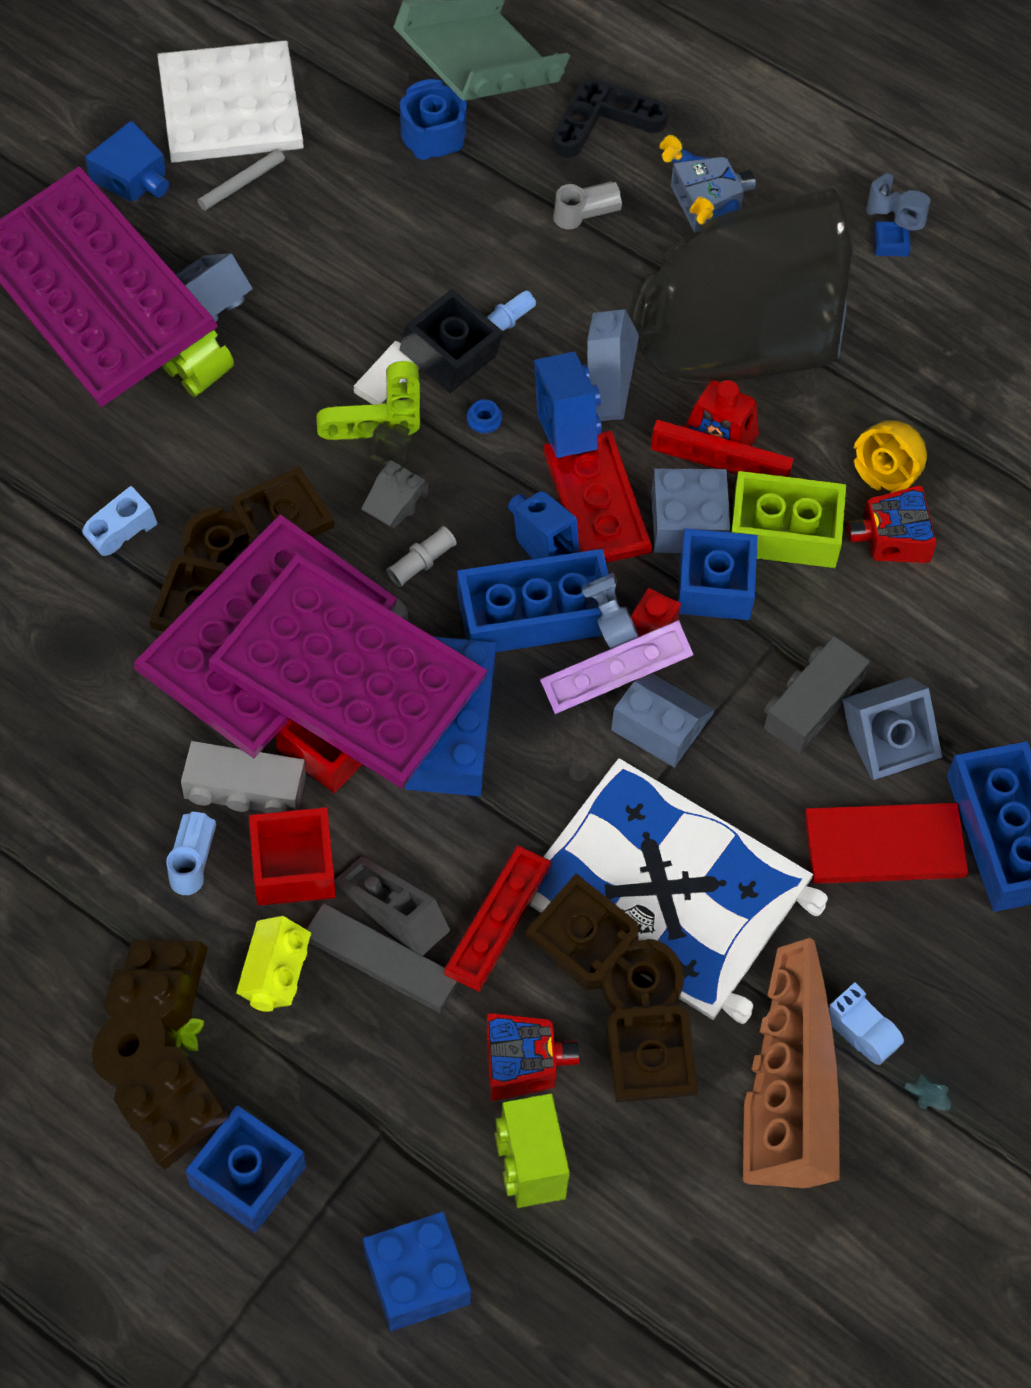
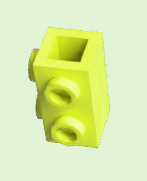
M284 916L257 921L236 994L249 1000L250 1005L260 1011L270 1012L274 1008L291 1005L297 992L301 968L307 956L311 932Z

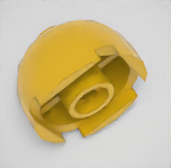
M884 420L864 431L855 442L854 449L857 447V457L854 459L855 468L861 478L878 491L881 490V486L886 490H893L892 492L908 489L925 469L927 459L925 442L917 430L902 421Z

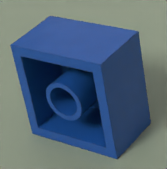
M575 351L534 360L537 417L556 458L597 450V435L602 433L600 417L596 413V406L601 405V398L597 385H591L590 373L587 365H581Z
M684 528L677 601L681 603L680 614L750 620L755 599L758 535Z
M237 1105L230 1113L231 1117L223 1122L185 1172L189 1187L256 1233L306 1168L304 1151Z
M444 1212L363 1238L364 1255L390 1332L470 1305L471 1289Z

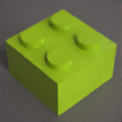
M552 1094L503 1102L502 1117L496 1118L497 1132H495V1141L499 1157L506 1156L504 1158L505 1171H503V1179L507 1196H515L517 1208L566 1199L569 1168Z

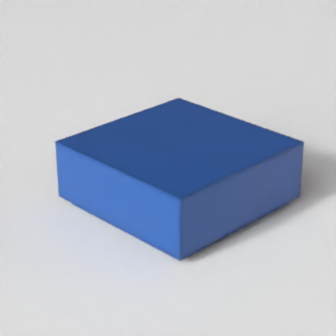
M875 221V255L909 257V230L895 224V222Z

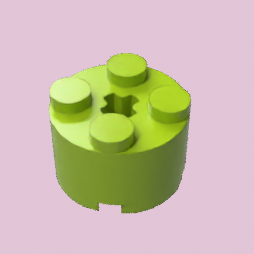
M214 330L162 365L163 369L171 377L178 374L183 379L181 381L182 385L194 398L234 366L233 357L226 345L220 348L215 340L218 334Z

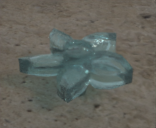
M922 1074L917 1081V1085L907 1082L904 1087L908 1091L920 1095L918 1103L923 1109L932 1105L938 1110L949 1111L952 1105L946 1096L949 1088L941 1084H930Z

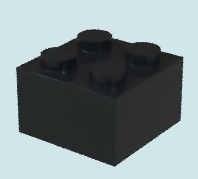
M452 288L406 324L399 350L446 391L451 393L496 357L504 331Z

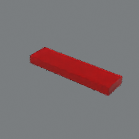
M656 420L653 428L651 450L716 469H727V472L737 475L738 471L790 477L794 458L661 420Z
M516 846L445 967V976L478 992L481 991L550 871L552 861L521 846Z

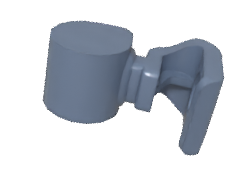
M888 173L871 183L866 209L869 215L888 214L892 211L895 214V224L902 228L920 230L925 227L930 207L928 195L915 190L906 191L903 194L895 191L890 195L893 176Z
M614 573L582 586L583 595L586 598L593 597L598 602V607L602 613V616L597 619L598 625L610 649L639 637L628 608L620 607L615 594L617 579Z

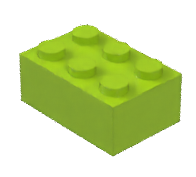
M738 471L733 496L730 533L758 535L757 559L836 568L842 546L846 484Z

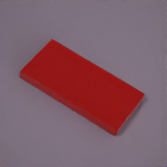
M612 430L597 435V450L556 458L550 443L544 444L543 453L560 504L577 518L579 552L603 549L606 563L651 553L652 544Z
M958 803L806 808L804 816L813 884L966 878L968 874Z

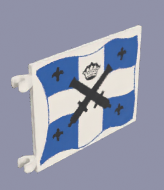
M618 758L544 855V858L552 861L551 869L530 906L542 912L575 874H578L638 922L639 940H657L674 951L682 964L684 972V984L680 1000L714 1020L722 1008L734 1020L744 1024L751 1016L753 1004L747 998L732 992L796 901L812 915L819 916L826 907L825 903L828 897L824 892L807 886L813 877V874ZM640 974V975H642L643 977H645L646 979H648V980H650L651 982H653L652 979H651L649 976H647V975H645V974Z

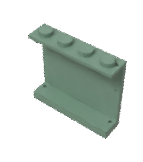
M403 0L393 27L462 101L559 82L570 57L568 53H556L552 56L542 57L500 14L505 0Z

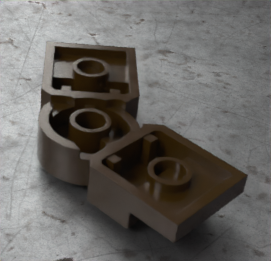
M300 466L236 495L232 503L231 512L224 511V508L220 507L210 508L198 513L188 522L183 532L185 556L182 555L172 560L149 621L151 629L164 632L280 514L311 537H315L335 527L334 518ZM220 544L226 545L224 547H215L216 545Z
M575 874L525 931V936L555 960V966L585 990L602 989L604 999L613 1011V1014L608 1018L606 1030L615 1102L696 1096L698 1089L689 1013L680 1005H677L684 984V972L679 958L671 948L660 941L647 939V941L639 940L638 922L578 874ZM638 974H645L652 979L653 985L648 988H640L634 984L632 978Z
M132 940L124 970H114L104 1005L111 1018L103 1025L96 1036L92 1049V1061L98 1075L116 1089L114 1101L131 1129L140 1135L156 1163L166 1170L231 1117L195 1061L177 1047L176 1037L173 1030L177 1032L189 1022L208 947L201 941Z

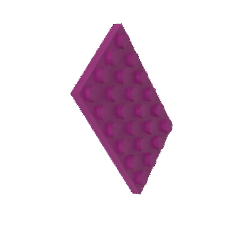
M281 514L134 662L135 671L253 759L287 724L290 718L210 669L209 659L296 554L301 555L390 611L396 607L397 603L396 597Z
M299 554L293 557L209 659L210 669L401 789L406 785L486 678L487 674L485 668Z

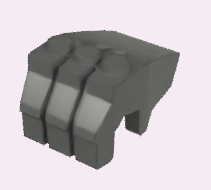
M391 460L377 476L361 510L388 526L395 528L407 516L414 514L415 503L420 496L426 498L429 482Z

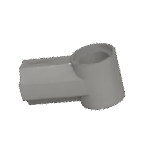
M611 181L586 188H581L574 184L561 186L557 190L553 219L556 225L563 229H575L580 226L583 219L621 210L622 201L616 182L613 183Z

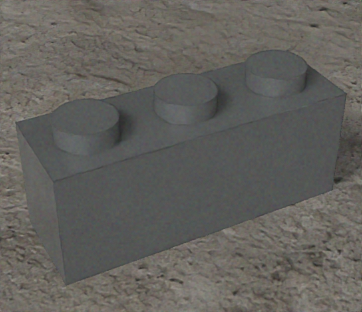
M835 636L832 637L825 647L820 644L815 648L808 659L810 664L804 671L796 670L787 682L786 687L788 689L782 696L774 695L764 710V713L767 714L764 730L798 754L803 752L843 705L842 699L850 697L864 681L870 660Z

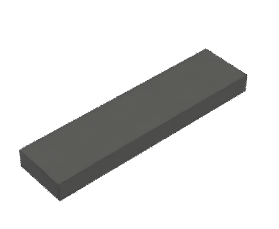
M324 903L306 929L311 932L310 944L438 1013H441L459 982L444 975V967Z

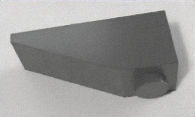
M361 856L334 880L336 885L391 936L421 956L427 953L450 931L435 898L364 856Z

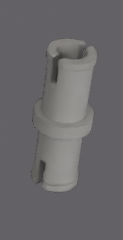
M445 526L440 527L437 532L421 544H413L409 548L410 552L388 567L386 572L396 586L402 587L405 582L422 569H430L434 565L433 561L457 544L456 539Z

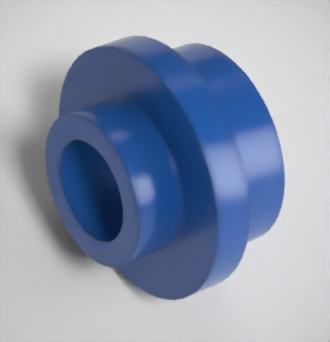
M478 400L467 412L469 427L478 433H491L501 425V410L491 400Z

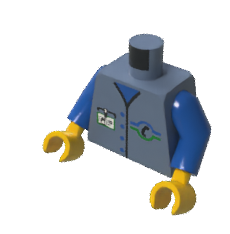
M673 135L666 136L659 144L660 149L665 150L662 153L663 160L668 163L673 161L674 163L671 187L694 233L712 225L725 228L741 211L744 192L753 190L756 187L752 171L747 170L735 174L728 159L724 157L707 158L693 155L684 150L680 140Z

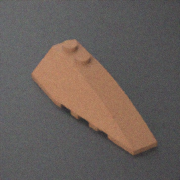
M807 938L779 947L776 953L767 995L772 999L771 1007L767 1016L763 1017L760 1033L764 1035L761 1054L754 1056L752 1071L756 1073L752 1092L746 1093L744 1103L743 1182L747 1184L810 1188L840 1180L839 1094L832 1024L815 941Z

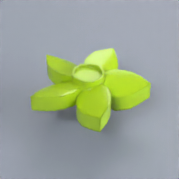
M192 1018L177 1032L173 1030L177 1047H180L182 1043L186 1049L198 1051V1042L195 1035L203 1028L204 1021Z

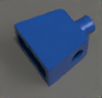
M132 121L85 156L89 178L94 183L128 201L137 200L147 191L156 198H160L169 188V182L164 178L166 172L161 151Z
M538 492L530 498H527L524 494H518L511 499L508 509L514 515L516 538L532 559L579 552L577 518L546 492Z

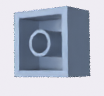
M654 469L651 490L654 553H681L684 528L730 532L727 469Z

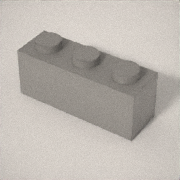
M191 741L181 779L184 799H189L198 805H209L210 803L225 805L239 812H245L248 809L265 813L299 810L306 780L305 759L259 752L253 759L238 748Z

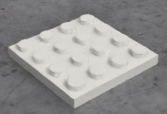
M287 41L158 54L171 162L273 152L277 149L280 151L303 149V138Z

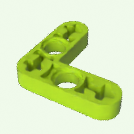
M397 361L387 367V404L329 407L320 410L316 416L318 435L327 440L406 436L415 433L420 427V382L417 365L410 361ZM400 379H406V382L399 383Z

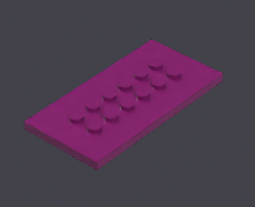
M80 166L0 219V285L100 408L218 327L210 313Z

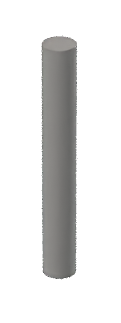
M277 149L199 198V206L204 211L211 208L285 160L283 153Z

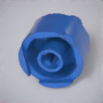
M422 80L414 83L407 89V94L400 101V134L404 144L413 151L415 157L424 160L430 157L445 156L463 148L466 137V101H462L450 87L442 85V80Z

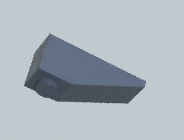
M625 309L596 312L592 315L587 340L588 370L591 385L596 384L600 393L601 405L596 406V413H598L600 421L624 419L639 334Z

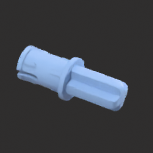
M529 291L521 292L505 305H496L495 310L487 318L502 331L506 328L512 329L518 318L536 306V300Z

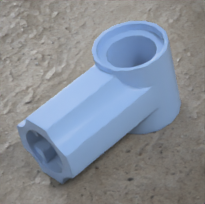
M192 811L189 814H183L174 848L167 857L166 865L169 884L176 893L181 895L194 894L204 884V868L216 829V821L209 818L205 813ZM183 868L193 869L191 872L188 873L178 872Z

